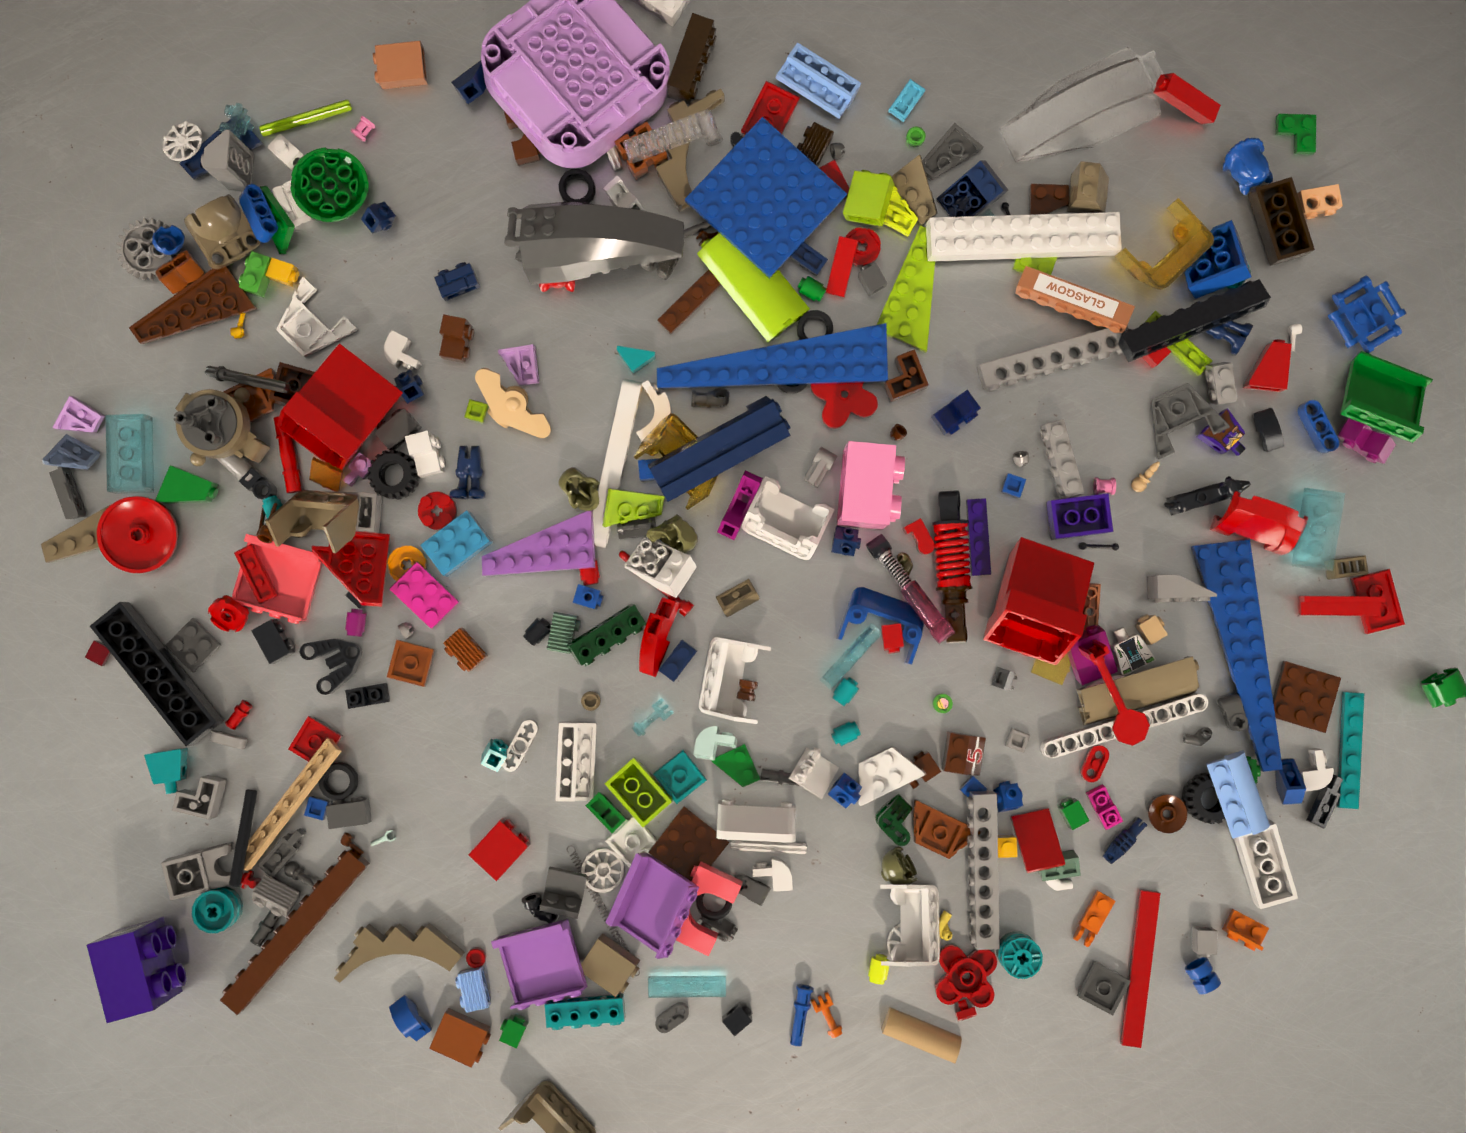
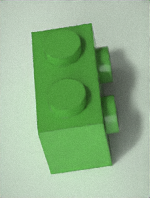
M251 251L250 256H247L245 261L246 268L244 273L239 278V288L247 293L264 298L270 279L265 275L271 258Z

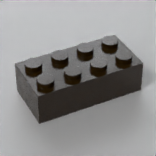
M692 13L667 83L668 98L680 102L684 100L688 105L692 99L695 100L698 92V81L701 82L704 76V64H708L710 59V46L714 47L717 38L715 35L717 28H714V20Z
M1292 177L1256 187L1248 193L1270 266L1306 256L1315 250Z

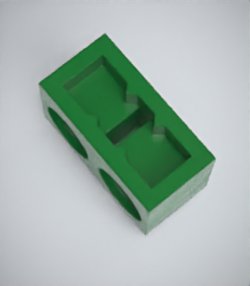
M598 792L585 805L612 834H616L629 821L601 792Z

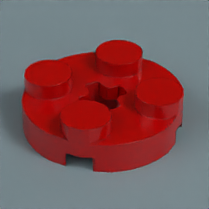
M858 227L846 235V238L858 240V243H865L867 245L865 251L856 250L853 262L855 266L862 267L872 264L878 258L881 250V241L876 232L869 228Z
M438 491L431 492L421 498L418 505V516L423 525L434 530H441L456 518L457 506L449 495ZM437 505L442 509L439 516L433 513V509Z
M224 595L222 598H217L208 608V614H211V622L219 629L227 632L229 630L238 632L246 625L249 610L233 600L229 595Z

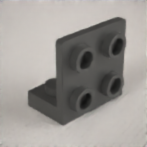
M549 867L545 892L539 911L578 919L587 875Z

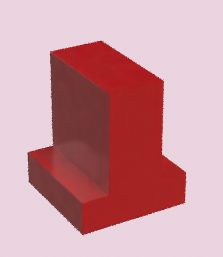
M339 343L298 393L296 392L283 407L277 427L340 474L397 403L403 392Z
M1020 537L1009 553L994 613L988 619L983 640L1057 665L1083 635L1087 615L1083 614L1094 562Z

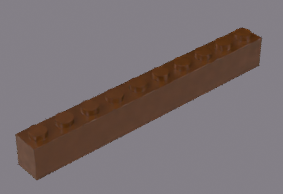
M353 849L348 852L344 850L337 858L339 862L336 866L331 865L324 873L326 877L323 881L318 880L312 887L314 891L311 895H305L299 902L301 905L299 909L291 911L286 917L288 920L284 926L281 924L273 932L275 934L272 940L268 939L261 946V953L259 955L255 954L248 961L249 967L246 970L243 968L235 976L236 982L233 985L230 983L222 991L224 996L220 1001L236 1015L244 1011L370 864Z

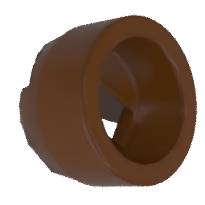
M895 424L890 432V436H893L895 441H900L907 435V430L900 424Z

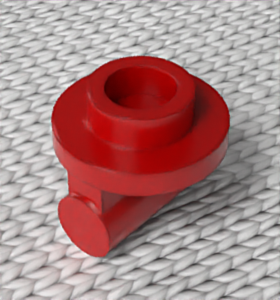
M252 870L248 873L245 872L242 876L241 888L246 889L248 886L255 888L261 881V878L253 877L254 871Z

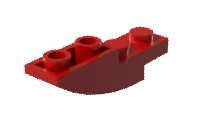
M662 597L656 613L650 612L641 642L640 672L653 677L657 676L670 641L666 640L680 603Z

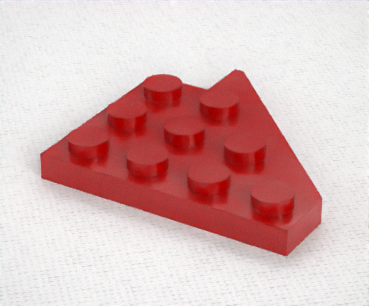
M356 532L353 539L346 543L337 553L332 552L330 544L329 547L312 546V552L361 605L382 607L390 534Z

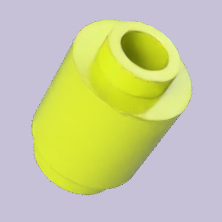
M876 954V956L871 957L868 972L869 981L883 985L888 977L889 966L881 965V961L890 960L887 959L886 955Z

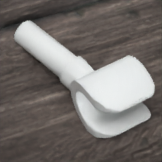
M1301 324L1290 325L1287 329L1291 339L1290 344H1292L1291 351H1295L1296 335L1302 333Z

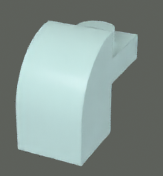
M718 726L708 727L696 739L694 756L701 759L715 760L717 745L736 748L737 739L732 733L722 732L720 735Z

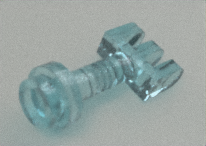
M662 698L651 706L654 712L640 724L637 722L633 724L632 729L638 737L644 736L646 734L644 730L659 717L665 721L674 713L670 710L665 715L663 711L669 707L667 704L660 709L658 705L663 703L664 700Z

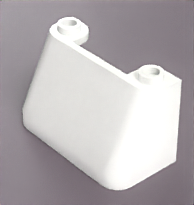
M765 476L742 523V529L748 534L800 559H811L834 509L825 503L816 504L812 508L779 492L781 487L777 480Z

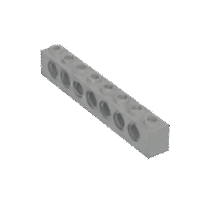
M1107 328L980 364L977 367L982 388L983 390L989 388V391L999 389L1001 384L1007 383V386L1019 383L1018 380L1025 378L1026 381L1037 378L1036 374H1052L1057 368L1062 367V370L1074 367L1073 364L1078 362L1084 365L1092 362L1091 359L1096 357L1101 360L1110 357V353L1117 352V355L1122 354L1123 352L1118 345L1122 333H1114ZM1107 338L1113 340V342H1114V346H1113V347H1110V346L1107 345V343H1106V339H1107ZM1088 344L1095 346V352L1089 351ZM1075 349L1077 357H1072L1069 350ZM1051 354H1056L1059 357L1058 363L1052 361ZM1033 359L1041 362L1040 368H1036L1033 365ZM1015 364H1019L1022 366V373H1017L1015 371ZM996 370H1002L1005 374L1004 378L997 377Z
M969 791L970 797H967V808L970 809V816L967 817V826L970 828V836H968L967 842L968 847H971V855H968V865L971 867V874L968 875V883L971 886L969 905H972V913H969V922L972 925L969 940L976 950L1000 949L997 794L994 791ZM985 808V814L978 816V810ZM982 827H985V834L979 836L978 830ZM981 847H986V852L982 855H979V849ZM982 866H986V872L979 874V869ZM986 885L987 890L984 893H979L980 887ZM982 905H987L985 912H979ZM983 924H988L985 931H980V927Z

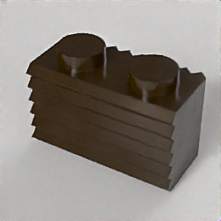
M813 122L811 127L807 126L803 135L806 138L803 144L799 142L797 149L818 167L833 138L834 131Z

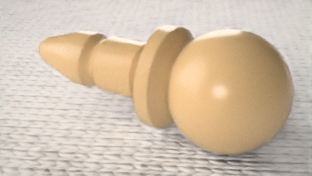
M1157 461L1152 464L1144 475L1140 473L1139 477L1132 480L1131 487L1134 491L1142 492L1146 489L1147 483L1151 482L1149 478L1158 470L1160 462Z

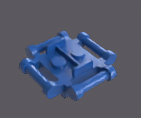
M1366 275L1351 287L1332 295V299L1338 309L1329 314L1328 318L1336 325L1346 342L1344 344L1347 348L1359 342L1363 350L1369 354L1374 351L1375 347L1392 337L1402 334V330L1395 323V320L1407 313L1398 304L1388 287L1390 285L1387 281L1374 288L1371 279ZM1363 288L1366 293L1348 304L1344 302L1345 298ZM1381 291L1394 311L1393 315H1390L1377 294ZM1387 326L1389 331L1372 341H1368L1367 337Z

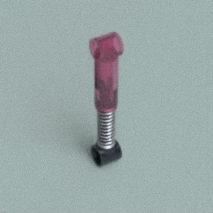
M880 534L868 542L866 547L876 560L878 559L882 562L886 570L892 575V578L898 583V586L902 589L900 592L921 618L936 642L940 644L955 634L950 623L941 615L917 581H911L912 578H909L910 575H907V572L905 573L906 570H903L902 564L897 562L887 539Z

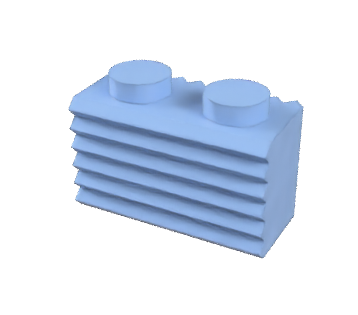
M484 967L460 971L455 981L457 989H461L462 996H460L461 1007L465 1008L466 1013L489 1008L491 1001Z

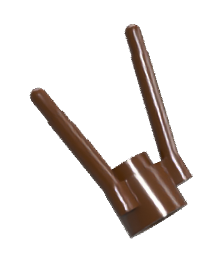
M274 503L269 517L276 512L277 503ZM262 507L259 529L256 535L260 541L272 543L273 538L266 523L264 525L266 514Z

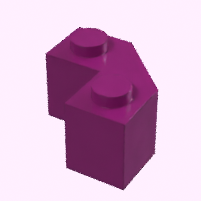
M1348 418L1338 435L1343 442V446L1364 456L1371 463L1379 462L1385 464L1396 446L1391 436L1373 431L1370 426Z

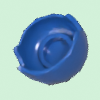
M174 225L168 228L161 226L153 233L152 243L157 251L166 255H173L182 249L185 236L182 230Z

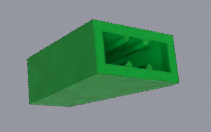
M170 465L155 501L165 504L212 502V499L218 494L217 487L219 484Z

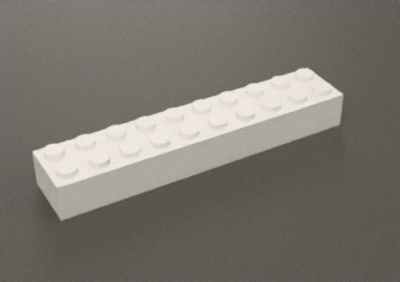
M1120 212L929 218L926 223L928 261L1115 256L1122 250Z

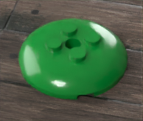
M326 147L315 149L304 155L297 162L291 174L290 188L295 203L306 215L319 221L337 222L349 218L362 207L368 194V177L363 165L354 155L343 149H327ZM329 184L335 185L334 189H326Z

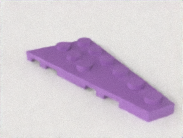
M593 510L581 513L482 556V576L596 568Z

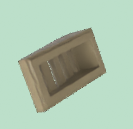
M1366 555L1324 562L1328 580L1369 574ZM1357 560H1358V565H1359V571H1360V572L1357 571V566H1356V561H1357Z

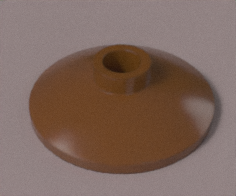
M1169 794L1161 795L1154 799L1148 811L1150 823L1156 830L1162 833L1179 831L1185 825L1188 814L1184 802L1180 798ZM1164 810L1169 811L1168 816L1163 815Z

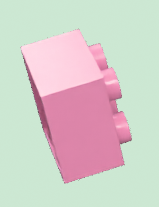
M848 441L843 450L836 526L883 530L890 522H895L896 519L900 518L902 497L892 495L893 483L898 484L899 480H903L905 456H896V445Z

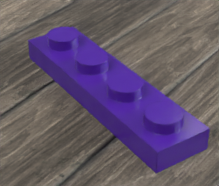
M986 498L967 499L971 576L991 575Z

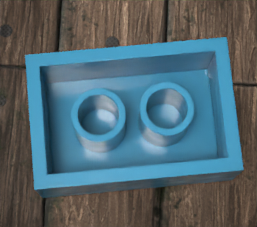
M466 510L420 546L441 574L448 577L491 545L493 541L472 513Z

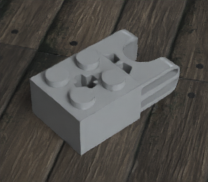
M225 843L164 860L161 866L170 900L229 885L231 872L221 870L218 861L220 857L229 854L233 850L232 843ZM188 871L191 874V877L190 875L187 876L185 872Z

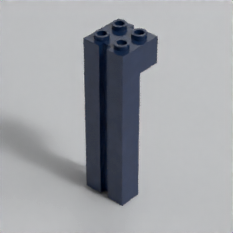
M764 396L746 406L748 411L648 464L667 502L791 436L788 431L791 428L787 420L782 415L780 416L782 410L778 402Z

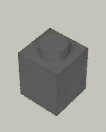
M876 263L872 266L867 264L860 269L861 272H859L858 278L869 296L886 287L887 281Z

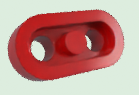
M1095 745L1090 748L1080 771L1084 780L1096 782L1100 779L1109 759V751L1106 747ZM1097 751H1100L1101 756L1099 758L1095 757V753ZM1088 769L1093 770V774L1090 776L1087 774Z

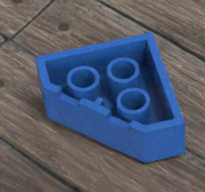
M1232 220L1212 228L1208 240L1205 244L1201 245L1195 255L1194 262L1184 272L1188 288L1195 299L1252 277L1238 232Z

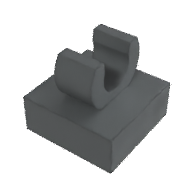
M998 667L992 686L1007 691L1012 690L1014 687L1011 684L1013 679L1017 680V676H1015V672Z

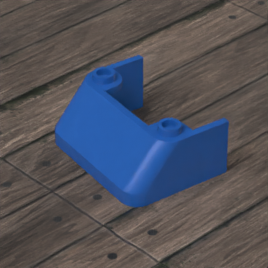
M856 588L852 592L836 639L842 640L848 622L861 624L865 621L868 612L904 625L902 631L903 639L911 644L905 663L912 665L922 637L925 611L923 609H914L913 604L868 588Z

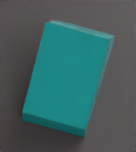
M617 346V352L633 374L656 358V354L653 351Z

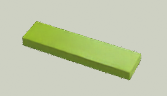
M1154 311L1145 322L1151 323L1156 321L1162 315ZM1189 339L1167 347L1198 376L1204 372L1205 366L1210 365L1213 361Z

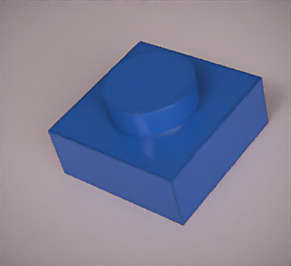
M1008 473L1001 492L1020 498L1026 479Z
M972 775L959 790L967 797H970L969 791H987V788Z
M310 796L304 816L322 821L325 820L326 806L329 805L330 801Z

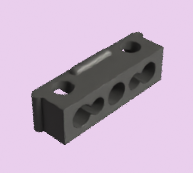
M59 466L58 469L49 472L65 519L85 517L86 512L70 468Z

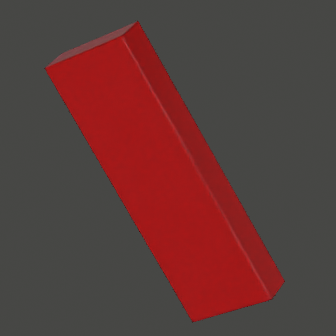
M839 236L826 293L845 297L858 240Z
M250 544L234 552L258 603L262 604L278 596L254 545Z

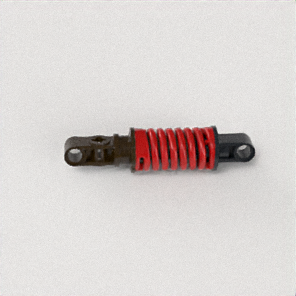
M959 490L940 491L938 494L940 520L932 522L934 533L937 535L934 537V541L938 542L935 544V549H937L935 556L938 557L935 559V562L939 564L936 566V571H939L936 574V577L939 579L936 583V591L943 594L941 604L945 605L946 642L966 643L965 604L968 603L966 591L973 589L970 583L971 576L968 574L971 570L969 567H965L970 565V561L964 560L970 557L969 553H964L969 551V546L963 545L968 544L969 539L960 537L969 534L965 527H968L969 520L960 519ZM955 609L956 613L960 614L959 617H956V620L955 617L951 616V613H954Z

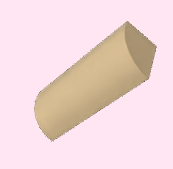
M889 1007L881 1027L883 1034L954 1064L956 1063L961 1048V1036Z

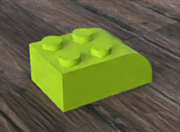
M635 757L604 783L642 827L647 825L673 801L666 790Z

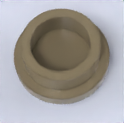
M593 691L586 692L581 699L582 706L589 711L597 709L601 702L600 696Z

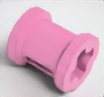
M361 116V121L355 129H351V132L365 142V137L376 126L367 118Z
M1095 477L1093 482L1094 494L1110 493L1114 495L1116 492V479H1099Z

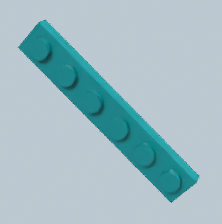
M1342 692L1338 777L1342 778L1343 781L1339 787L1341 796L1337 802L1338 808L1359 809L1365 693Z

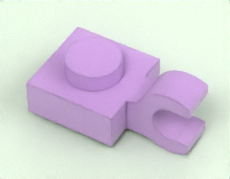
M359 452L348 466L352 471L343 481L352 487L359 477L365 480L370 473L367 470L368 467L372 466L371 460Z

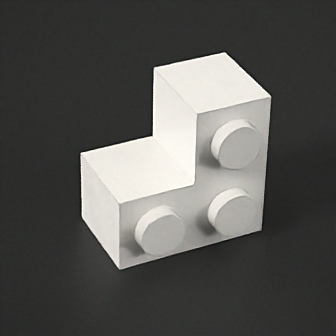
M429 431L405 436L409 455L414 458L419 477L423 478L444 472L445 461L443 456L439 454L438 449L441 448L438 437H435Z

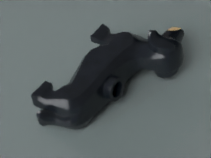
M1228 476L1225 482L1166 498L1167 503L1165 502L1164 505L1170 509L1169 511L1172 516L1194 508L1229 499V497L1232 500L1234 492L1242 493L1251 483L1245 480H1234L1231 476Z

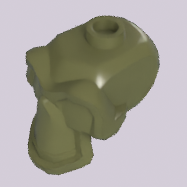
M571 467L563 472L558 483L560 488L567 494L570 505L574 509L579 508L585 511L596 509L599 505L597 488L600 482L595 478L587 477L575 467Z
M678 514L669 520H665L661 525L649 529L647 532V537L650 541L655 542L660 539L663 543L683 553L693 550L698 542V536L694 528Z

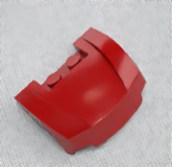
M1238 491L1234 492L1224 516H1214L1210 530L1226 536L1235 532L1239 536L1248 537L1256 542L1265 544V550L1279 555H1285L1293 550L1308 521V516H1304L1303 519L1298 517L1299 512L1293 508L1258 496H1253L1251 500L1240 497L1241 493Z

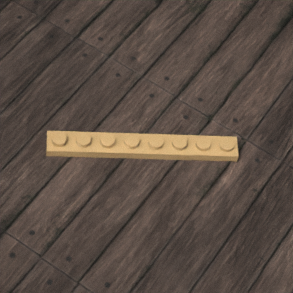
M327 738L250 838L244 870L250 871L341 753V749L333 739Z

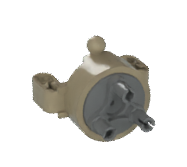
M241 387L235 390L234 397L213 389L201 390L191 394L185 393L175 408L178 412L174 414L176 417L174 421L176 422L177 434L184 446L194 452L190 456V461L194 466H202L206 462V457L221 459L233 454L239 458H242L244 455L257 463L263 460L271 447L257 439V436L250 432V417L247 407L243 404L250 397V393L246 388Z

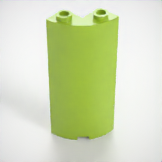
M720 233L713 239H707L701 244L702 249L697 255L767 342L779 337L788 326L799 321L803 314L810 310L779 270L771 278L767 277Z

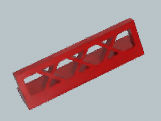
M1299 596V615L1381 616V602L1385 603V597Z

